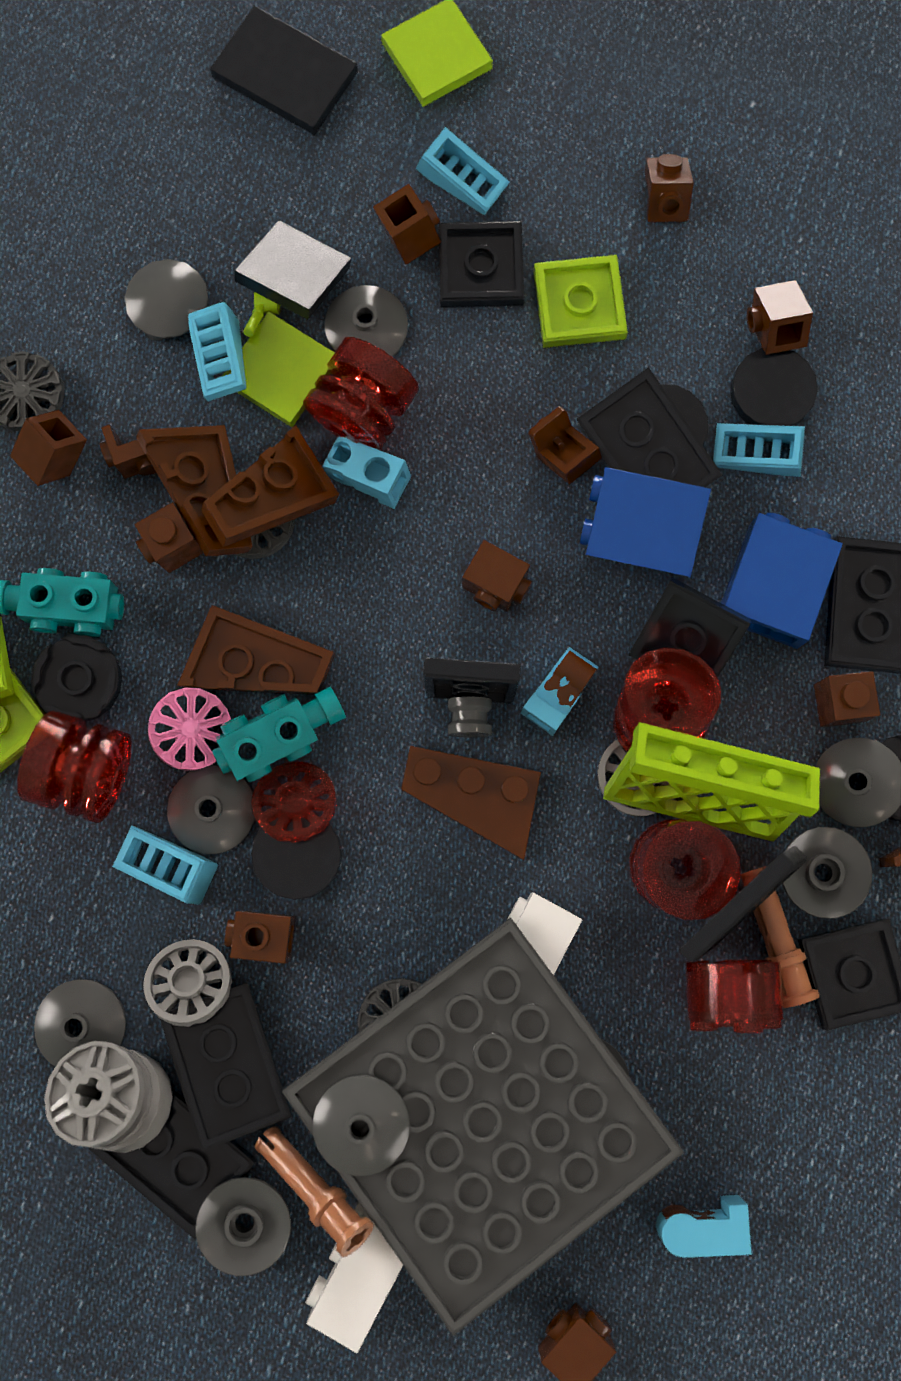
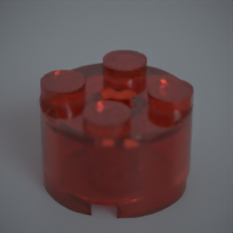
M728 959L709 963V960L685 962L690 1030L717 1031L719 1027H734V1032L761 1033L763 1029L782 1028L781 1020L784 1019L780 961Z

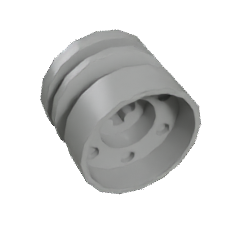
M92 1041L75 1047L59 1060L48 1079L44 1100L46 1116L56 1135L71 1145L127 1153L143 1148L159 1135L169 1117L173 1096L170 1079L159 1062L146 1054L129 1050L114 1043ZM102 1091L101 1098L97 1099L98 1092Z

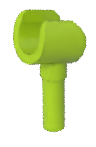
M254 292V310L243 333L248 337H252L264 315L268 311L274 315H279L281 305Z

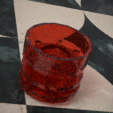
M345 337L327 363L328 369L333 376L320 375L314 383L316 389H311L303 400V404L312 417L336 437H346L354 443L359 442L381 451L386 443L385 436H389L395 429L394 421L390 415L401 417L406 412L419 391L418 383L399 361L382 349L355 337Z
M661 648L646 652L634 661L625 677L621 695L614 710L613 728L620 745L627 752L632 746L633 732L639 722L704 738L721 704V686L714 670L700 657L683 649Z
M54 710L44 714L27 741L21 758L17 777V792L20 800L53 810L64 802L63 806L66 814L76 817L82 814L83 819L100 824L107 818L114 807L124 785L131 758L132 741L130 734L117 729L110 732L108 727L96 724L88 731L86 721Z
M664 819L647 827L635 840L629 857L630 877L638 894L651 906L683 920L705 919L718 913L735 896L741 878L740 858L732 841L717 827L695 820ZM673 858L682 860V864L687 867L684 874L675 873L674 867L670 865Z

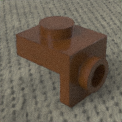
M664 154L658 158H646L645 178L649 194L647 220L649 222H686L689 219L694 185L688 158H681L674 154Z
M558 406L546 417H543L529 430V436L537 458L569 485L602 459L599 447L571 426L567 411L561 406Z
M110 424L101 427L106 441L100 443V448L109 468L115 466L125 479L138 474L147 476L156 473L138 440L122 444L119 436Z

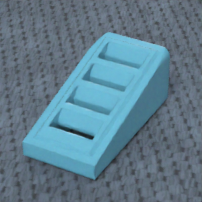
M446 127L423 154L416 167V170L428 180L483 215L488 212L510 183V181ZM443 154L450 158L445 165L439 161ZM457 163L464 167L458 176L452 172ZM472 172L478 177L471 186H468L464 181ZM486 181L492 186L484 197H481L477 191Z
M221 302L190 313L188 315L189 330L204 398L207 401H211L247 389L239 320L226 303ZM228 356V357H226V358H223V359H220V360H217V361H214V362H213V360H216V359H219V358ZM231 370V374L214 379V375Z
M717 423L713 461L718 468L801 477L805 426ZM729 437H738L736 456H728ZM747 439L755 440L753 457H745ZM764 441L772 442L771 458H763ZM782 443L790 444L789 459L780 458Z
M131 825L112 867L184 903L199 905L204 899L218 864ZM145 842L149 846L140 866L137 867L134 863ZM160 850L164 851V854L160 860V863L155 873L153 874L151 873V870L159 855ZM178 858L181 861L172 881H169L167 878Z

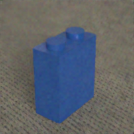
M605 467L603 476H594L589 501L597 502L594 520L585 518L580 544L588 546L586 555L691 577L711 489Z
M758 513L748 527L721 603L751 619L748 631L798 649L810 639L843 543L832 540L831 535L821 529L807 528L805 530L790 524L788 518L780 514L766 513L764 515Z

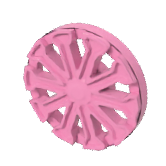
M185 687L165 695L153 708L148 722L149 742L155 754L167 765L184 771L200 770L216 762L211 749L204 740L207 739L217 743L216 737L221 734L209 731L208 728L222 725L231 720V717L224 703L216 695L201 688ZM185 696L187 698L186 712L182 710L176 701L177 697ZM196 697L205 698L206 703L196 713ZM164 706H169L177 718L174 719L163 715L161 709ZM213 707H217L220 711V716L205 720L204 718ZM160 723L172 727V730L157 733L155 732V726ZM175 739L174 744L168 751H163L159 747L161 742ZM184 746L185 761L181 763L175 760V755ZM196 746L205 757L204 761L198 763L194 760V748Z

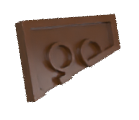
M225 425L139 429L136 439L204 555L208 557L248 553L252 548L251 537L223 547L201 511L204 501L236 475Z
M295 425L274 447L270 446L260 454L255 463L244 472L240 471L205 500L201 511L221 545L225 547L332 505L336 502L339 493Z
M211 605L177 686L179 688H201L203 690L314 695L321 691L335 653Z
M410 746L401 790L524 860L541 772Z

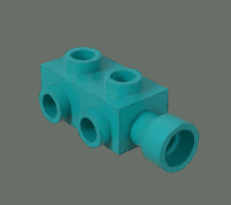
M38 568L37 574L22 572L20 585H12L9 580H0V615H8L10 611H16V616L25 623H30L29 629L35 632L53 634L57 633V626L74 627V633L77 635L100 637L101 629L113 630L114 619H122L124 595L118 594V588L115 584L108 580L107 575L102 573L85 571L81 572V577L64 576V572L57 569ZM39 590L48 591L47 598L42 602H38ZM91 594L92 601L86 606H81L79 601L81 595Z
M331 686L314 694L316 699L302 706L296 697L288 701L285 694L262 704L260 707L264 713L247 721L243 714L222 724L220 728L223 734L216 737L219 747L212 750V753L223 774L232 771L237 781L246 777L248 782H252L272 771L270 764L285 756L288 762H291L311 752L310 744L318 740L313 729L327 722L331 726L346 718L344 710ZM285 722H292L296 725V733L291 738H284L280 735V727ZM243 743H252L256 747V752L253 757L245 759L239 755V747Z

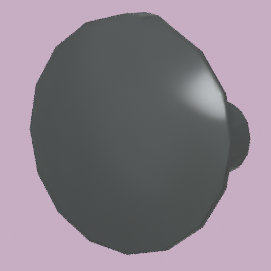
M171 259L154 261L139 269L129 281L125 294L127 314L134 325L143 331L147 338L153 341L179 337L189 332L188 315L206 308L209 301L206 283L198 271L185 262Z

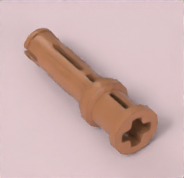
M767 866L740 874L744 886L746 887ZM775 890L753 912L769 956L765 958L766 963L764 964L766 969L772 971L781 996L778 1004L782 1009L818 999L820 995L817 989H812L803 963L807 959L805 952H802L801 948H796Z
M277 1126L266 1130L263 1135L270 1142L265 1143L259 1137L255 1143L257 1152L263 1155L309 1207V1220L315 1227L322 1226L337 1243L336 1251L342 1257H347L355 1252L370 1236L374 1227L373 1222L368 1217L361 1218L346 1201L347 1194L344 1190L337 1188V1186L330 1187L286 1139Z

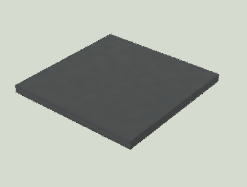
M511 917L282 1091L312 1136L313 1117L321 1097L333 1084L344 1078L355 1075L374 1076L389 1083L401 1095L409 1114V1135L402 1153L395 1162L383 1171L367 1176H354L339 1170L337 1171L453 1336L684 1154L679 1144ZM356 1120L351 1124L352 1133L357 1137H364L370 1131L369 1125L363 1120Z

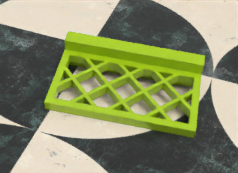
M639 722L633 732L631 748L604 787L603 799L774 842L799 815L811 818L819 810L820 768ZM665 781H667V782L669 783V785H663V786H657V787H655V786L653 785V783H659V782H665ZM638 786L640 788L638 790L627 789L628 787ZM713 793V796L698 797L697 795ZM682 797L684 799L680 801L671 800L672 798ZM757 804V806H755V807H748V808H741V807H740V806H743V805ZM722 808H726V810H727V811H720V812H719V811H715L716 809H722ZM769 819L771 823L766 824L763 822H759L758 820Z

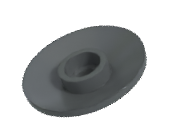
M372 285L356 286L341 293L329 306L325 317V333L330 347L340 358L355 365L373 366L391 359L402 348L408 333V318L402 303L391 292ZM363 315H371L373 317L372 321L366 324L359 322L358 318Z
M849 738L832 745L819 758L815 766L820 768L819 805L834 820L853 827L873 826L891 817L901 805V762L895 753L882 743L868 738ZM856 773L864 774L867 778V786L860 791L852 789L849 784L850 777Z
M215 765L190 771L177 782L170 794L167 805L168 822L175 837L190 850L202 854L224 853L242 843L250 833L256 818L255 796L244 778L237 781L232 771L223 774L220 767ZM208 800H212L216 804V812L211 817H205L201 811L202 805Z
M818 827L802 832L790 842L786 850L797 846L807 857V861L782 884L789 899L800 910L819 918H839L850 914L864 902L872 884V866L866 850L855 837L837 828ZM819 864L824 865L828 870V877L824 881H819L815 876V868Z
M89 979L68 981L54 988L40 1004L34 1022L37 1046L46 1060L55 1067L59 1060L72 1049L92 1041L110 1042L121 1046L126 1032L125 1010L118 996L106 985ZM72 1019H78L82 1023L83 1029L79 1036H75L69 1031V1023Z
M369 1075L350 1076L333 1084L321 1097L313 1117V1136L322 1157L340 1172L354 1176L376 1174L389 1167L402 1153L409 1135V1114L401 1095L386 1081ZM356 1120H363L369 1125L370 1131L364 1137H357L352 1133L351 1124Z
M250 1177L234 1178L213 1189L203 1201L196 1219V1239L201 1253L213 1267L233 1276H250L271 1267L283 1254L291 1232L290 1211L283 1196L267 1182ZM241 1214H249L253 1218L254 1223L247 1228L241 1227L237 1223V1217Z

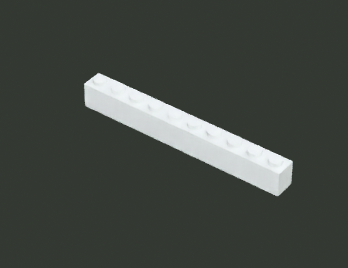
M530 893L527 900L519 897L508 919L512 918L553 975L583 920L535 893ZM358 1201L354 1210L361 1218L368 1217L371 1220ZM375 1224L366 1241L347 1257H342L336 1251L337 1243L335 1244L329 1256V1259L335 1262L327 1279L319 1275L305 1302L312 1307L307 1324L358 1353L403 1266Z

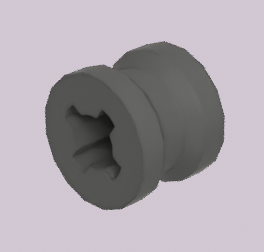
M454 697L448 699V710L452 713V722L448 725V736L463 738L491 736L492 726L487 722V713L492 709V699L485 697Z

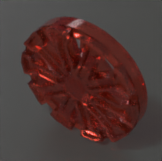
M288 762L274 767L270 773L259 780L252 795V811L258 825L269 836L283 842L291 841V843L305 841L309 840V837L321 833L328 826L332 816H334L337 806L336 791L328 774L316 765L307 762ZM299 772L305 773L301 782L296 779ZM284 775L287 778V782L281 784L278 781V777ZM315 780H321L320 784L310 788ZM266 789H272L276 793L275 795H268L263 792ZM324 794L329 795V798L326 800L316 799ZM263 806H272V808L264 812L261 811ZM311 810L324 811L321 817H318ZM302 817L312 825L303 828ZM279 818L274 826L269 824V822ZM292 820L293 831H285Z

